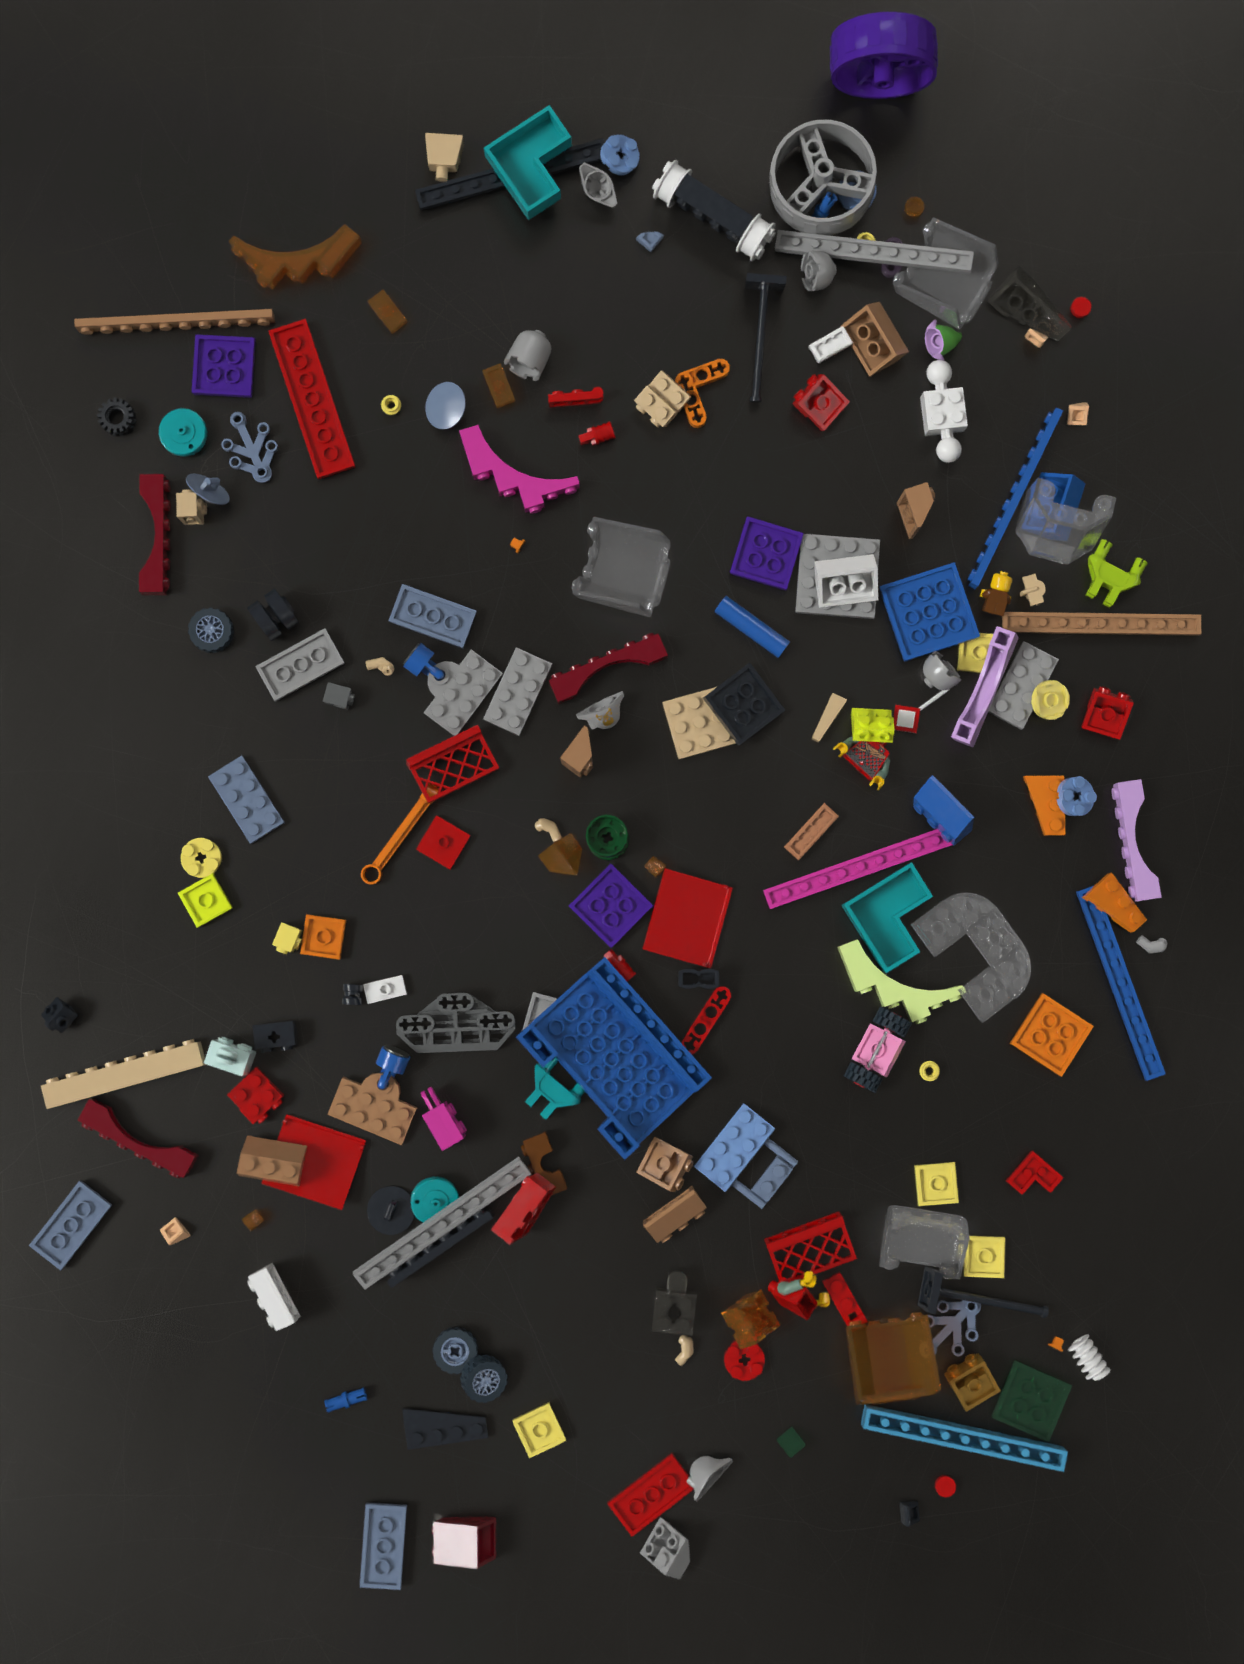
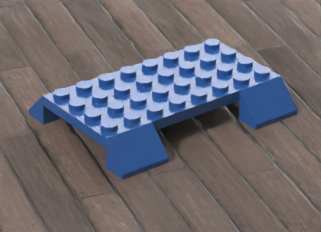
M606 957L585 973L516 1036L542 1067L546 1066L555 1057L606 1114L607 1118L598 1127V1131L624 1160L688 1097L697 1092L712 1078Z

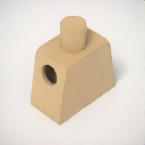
M425 133L429 170L436 171L437 181L445 182L448 180V172L455 173L458 170L464 146L463 135Z

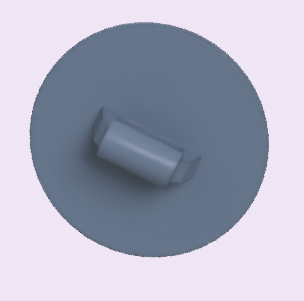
M443 382L432 389L426 401V416L434 427L449 429L460 421L466 406L465 395L462 389L452 382Z
M189 474L186 477L187 485L201 498L219 505L229 502L230 497L226 490L219 485V478H208L200 474Z

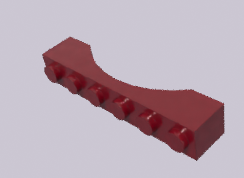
M140 474L139 494L151 510L155 526V539L151 555L139 572V593L142 595H167V590L170 589V580L167 578V570H170V560L167 558V551L170 550V540L167 539V531H170V520L167 519V512L170 511V500H167V492H170V480H167L164 474Z
M649 633L643 636V640L637 643L635 640L628 642L624 645L625 648L612 649L606 652V656L599 658V656L593 657L588 660V664L583 666L577 664L570 667V671L567 673L558 672L552 675L549 683L558 704L577 697L587 680L608 666L626 662L650 666L666 659L668 654L659 634Z
M95 1098L88 1100L78 1118L83 1128L90 1131L94 1129L100 1132V1137L116 1141V1145L124 1150L128 1148L135 1152L134 1155L143 1160L147 1158L153 1161V1166L159 1169L166 1168L170 1171V1175L178 1179L188 1176L199 1156L182 1145L176 1147H157L138 1141L120 1125L112 1108Z

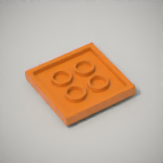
M1041 993L1010 1044L1062 1077L1094 1026L1044 993Z

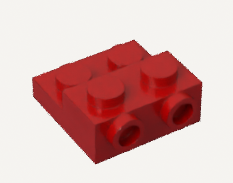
M814 374L808 379V386L805 390L801 389L794 395L796 400L792 404L805 417H809L821 431H825L850 401L824 374H818L817 376Z
M1100 686L1099 689L1094 688L1081 727L1120 740L1134 702L1130 699V695L1124 692H1119L1117 695L1110 693L1111 689Z
M255 1067L227 1094L252 1124L257 1122L261 1124L268 1117L266 1113L271 1108L277 1109L283 1103L281 1099L285 1096L258 1067Z

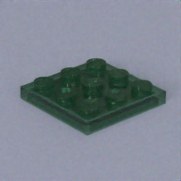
M1014 1360L991 1417L1049 1442L1072 1385Z

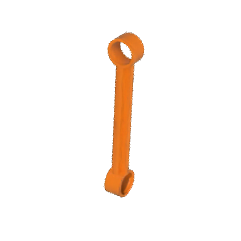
M429 784L426 790L429 797L438 794L439 787ZM421 794L420 799L374 862L362 869L361 878L365 883L377 884L381 880L383 868L428 806L433 803L428 804L423 794ZM369 867H374L379 872L378 879L372 882L368 881L365 877L366 869Z

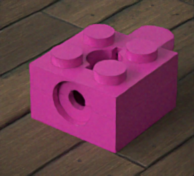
M429 1087L428 1091L436 1107H434L427 1093L422 1091L421 1095L430 1110L422 1116L443 1151L462 1140L466 1136L465 1132L467 1129L462 1121H457L455 1117L457 1112L452 1103L448 1104L447 1101L441 1103L434 1089Z

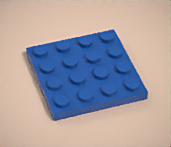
M955 562L879 587L904 662L980 637Z

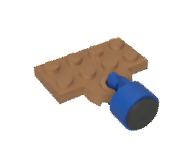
M382 1046L376 1060V1064L382 1068L381 1072L372 1073L362 1084L343 1077L327 1115L402 1145L417 1110L416 1106L399 1100L401 1089L400 1084L395 1079L396 1073L404 1074L410 1059L409 1054L394 1046Z

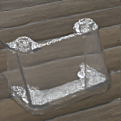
M897 1205L889 1206L881 1246L880 1267L891 1270L897 1268L900 1261L939 1267V1271L947 1279L960 1280L970 1240L967 1220L953 1214Z

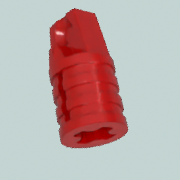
M610 421L588 428L587 433L579 435L581 445L591 443L593 446L612 438L615 439Z
M612 949L604 954V957L626 981L637 974L622 955L617 956Z

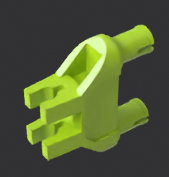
M1101 539L1095 553L1088 558L1092 583L1086 596L1093 599L1102 586L1109 590L1103 604L1110 608L1120 592L1140 585V576L1148 563L1145 560L1141 562V558H1136L1130 572L1119 569L1106 562L1105 558L1112 547V543L1108 542L1106 544L1107 540Z

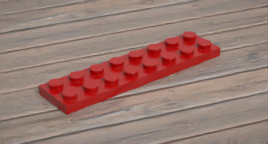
M303 319L269 330L268 332L318 480L355 468L307 320Z

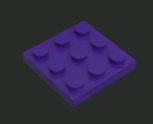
M195 335L192 394L252 398L255 338Z
M747 516L730 574L786 591L804 533Z
M612 864L569 905L610 948L653 906Z

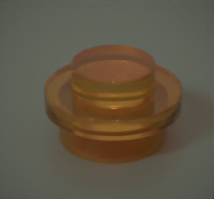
M919 197L909 198L905 203L906 213L912 217L921 215L924 211L922 199Z

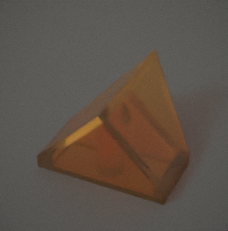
M569 833L553 843L538 856L549 872L577 876L582 848L573 835Z

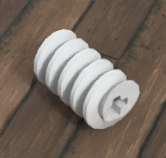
M1086 1334L1075 1340L1068 1350L1076 1351L1072 1356L1073 1358L1080 1357V1360L1077 1362L1078 1366L1085 1365L1081 1369L1082 1373L1089 1372L1085 1378L1087 1380L1093 1378L1096 1381L1105 1377L1110 1372V1368L1106 1367L1107 1363L1104 1360H1101L1102 1355L1097 1353L1098 1349L1096 1346H1093V1340L1088 1339L1089 1334Z

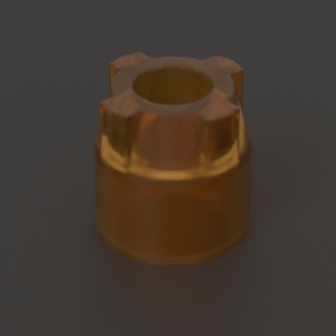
M652 856L645 864V867L656 878L666 865Z
M254 1210L243 1217L242 1221L252 1232L264 1219L257 1210Z

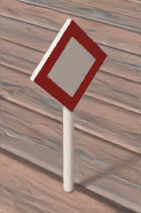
M950 689L942 690L919 708L895 705L893 716L894 730L917 733L920 711Z

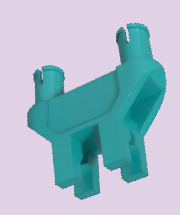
M556 1058L544 1067L539 1063L535 1065V1090L525 1101L531 1107L541 1095L549 1100L550 1103L540 1113L544 1119H547L556 1107L580 1104L581 1097L585 1093L578 1083L572 1090H568L550 1075V1071L558 1063Z

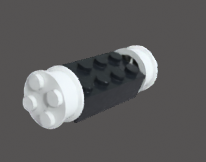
M678 160L668 161L663 169L664 174L661 179L658 178L653 184V198H660L667 203L668 208H671L677 202L678 206L686 212L688 210L693 211L694 216L702 222L708 221L711 224V228L719 233L721 231L725 232L727 238L737 244L739 241L736 252L742 251L750 257L751 262L755 258L759 260L765 251L763 248L766 242L770 243L775 236V223L769 224L761 218L760 213L754 218V216L691 176L692 170H686L678 165Z

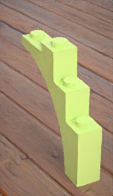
M858 939L837 947L854 991H860L863 994L871 991V986L874 985L882 1007L888 1006V1009L899 1006V1001H901L909 1022L915 1021L916 1024L927 1021L926 1017L931 1015L928 1007H931V1009L943 1006V1001L948 999L950 1002L961 999V994L965 993L962 985L943 990H921L898 983L886 976L872 963L865 954Z

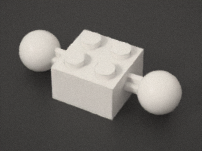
M936 360L927 368V378L935 385V390L924 391L920 397L925 436L941 434L942 440L937 445L936 453L940 460L950 463L956 461L962 452L961 444L957 439L953 438V433L964 432L968 426L963 387L947 389V382L952 376L951 366L944 360Z

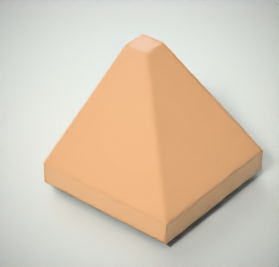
M1031 328L1025 335V338L1038 348H1041L1048 339L1046 335Z
M1083 402L1069 405L1067 425H1087L1088 403Z
M176 1217L160 1229L168 1245L175 1244L190 1236L189 1232Z

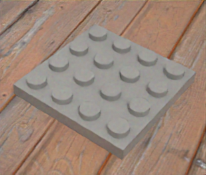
M803 534L799 553L795 613L874 619L876 601L819 608L814 562L874 554L878 567L880 540Z

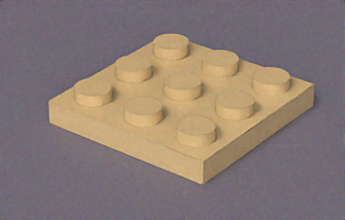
M716 687L662 702L678 760L736 744L703 699Z

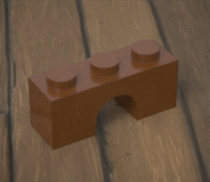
M546 1131L524 1139V1145H521L524 1156H528L531 1164H528L531 1175L539 1173L556 1186L552 1195L566 1190L568 1187L561 1169L547 1171L542 1167L541 1158L553 1151Z

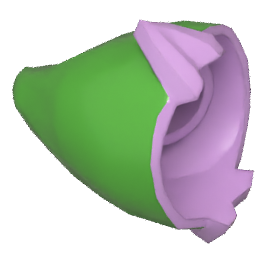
M934 319L926 329L925 344L932 357L944 360L943 356L960 342L962 333L955 331L951 327L936 324V319Z

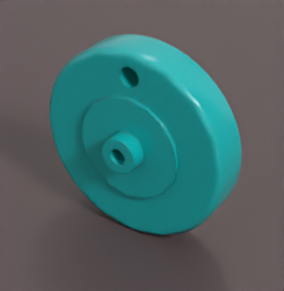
M179 408L170 411L164 416L159 426V438L163 446L170 453L180 457H187L196 454L203 448L207 440V427L198 413L190 409Z
M438 1176L425 1178L412 1191V1211L418 1220L425 1222L459 1198L458 1191L454 1184L446 1178Z

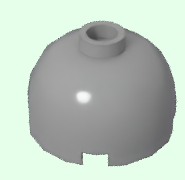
M808 251L803 255L801 271H805L806 279L802 278L805 288L808 291H818L825 289L833 281L837 268L827 253L823 251Z
M934 651L925 660L923 665V673L926 677L924 682L930 688L936 687L938 690L951 689L962 679H960V675L949 661L941 660L943 656L939 652Z

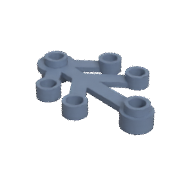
M235 412L231 415L230 422L234 428L238 429L246 448L234 444L230 439H224L221 446L226 452L232 451L251 458L254 465L242 462L237 456H233L229 460V464L233 469H241L252 473L253 478L259 483L268 482L272 477V470L269 466L274 453L278 450V445L273 440L266 442L267 452L262 462L259 453L266 435L270 433V427L267 423H260L257 427L258 435L253 444L245 427L247 424L245 415L241 412ZM236 417H241L240 422H235L234 420ZM266 426L267 430L265 432H261V427ZM230 442L231 446L225 448V443ZM270 444H275L273 450L268 448ZM234 460L239 461V464L237 466H233L232 463ZM260 470H265L264 475L260 476L258 474Z
M939 1300L937 1304L939 1312L945 1313L948 1310L960 1311L955 1316H932L930 1314L923 1316L922 1323L928 1328L934 1325H946L931 1341L926 1340L922 1342L920 1351L923 1356L927 1358L934 1357L937 1353V1347L952 1331L953 1345L951 1351L955 1356L963 1355L961 1322L967 1316L968 1329L965 1332V1336L969 1341H976L978 1339V1332L975 1328V1315L979 1313L981 1304L973 1302L974 1308L968 1309L970 1301L946 1302L945 1300ZM941 1303L946 1304L944 1310L939 1309ZM926 1318H932V1323L926 1324ZM969 1332H975L974 1338L968 1337ZM931 1346L933 1351L926 1353V1348ZM956 1346L961 1347V1351L959 1353H955L954 1351Z

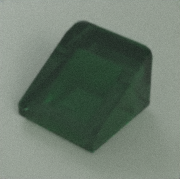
M790 1427L776 1439L790 1458L806 1445L793 1427Z

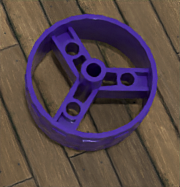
M902 12L870 13L845 21L832 33L830 46L831 79L833 85L846 94L872 99L901 97L926 88L937 76L938 43L936 28L925 18Z

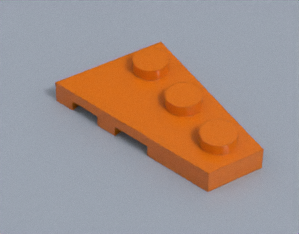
M1023 776L1044 836L1066 835L1065 814L1057 804V799H1059L1057 789L1064 780V776Z
M1112 873L1104 876L1082 897L1084 900L1093 903L1099 911H1104L1111 916L1113 921L1130 933L1135 932L1147 920Z

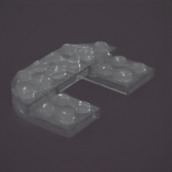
M974 893L955 894L941 901L910 924L934 957L965 934L969 936L990 966L958 989L981 1023L985 1022L1013 999L1020 996L1025 990L1031 974V962L1028 951L999 909L987 898Z

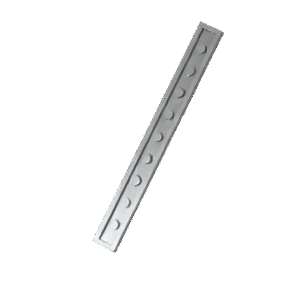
M778 230L775 252L804 255L808 251H823L831 258L970 274L974 256L972 251Z
M517 1157L354 1270L353 1276L364 1289H367L520 1183L528 1175L530 1176V1170L520 1157Z

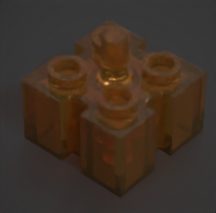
M762 1290L743 1296L736 1302L737 1304L731 1305L721 1313L728 1327L735 1330L733 1336L740 1349L759 1343L766 1337V1334L773 1332L781 1326L774 1312L768 1311L766 1306L769 1303Z

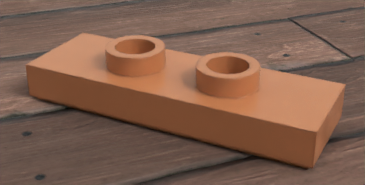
M823 803L784 848L799 861L839 816Z

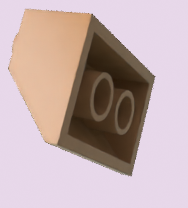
M880 302L867 304L840 326L845 328L853 342L851 346L869 377L894 364L909 352Z
M928 482L905 489L897 501L909 539L914 538L934 502L935 493L933 488L929 487Z
M585 725L560 758L562 765L580 778L583 774L587 776L593 768L589 733Z
M247 1136L240 1155L237 1174L242 1177L299 1186L307 1146Z
M691 1186L643 1220V1225L657 1243L659 1241L664 1243L672 1237L671 1233L676 1229L681 1231L688 1226L689 1223L687 1221L691 1218L697 1219L705 1213L704 1209L707 1207Z

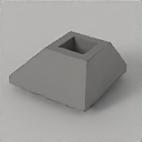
M660 1517L640 1554L664 1575L681 1579L690 1563L689 1541L666 1520Z

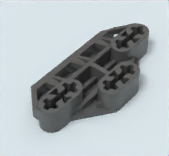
M448 993L438 996L437 999L417 1015H405L398 1018L396 1033L416 1053L498 1050L516 1029V1019L513 1013L508 1011L496 1012L469 993ZM452 995H458L456 1000H463L464 996H467V999L471 1000V1004H467V1008L464 1007V1004H456L458 1009H453L455 1004L447 1005V1008H444L440 1001H443L444 997L451 1001L454 1000ZM493 1014H499L497 1019H502L505 1015H508L512 1022L508 1023V1026H505L503 1022H499L497 1024L500 1028H493L495 1023H489L488 1027H485L481 1020L484 1019L485 1015H487L488 1019H495ZM413 1017H419L417 1022H423L427 1018L431 1025L427 1029H425V1026H417L419 1031H413L415 1026H409L405 1030L401 1023L405 1019H407V1022H415ZM490 1030L491 1034L506 1033L501 1040L499 1038H491L490 1042ZM461 1031H463V1035L479 1034V1038L463 1039L462 1043ZM433 1032H435V1036H451V1039L435 1040L434 1044ZM407 1037H423V1041H416V1045H414Z

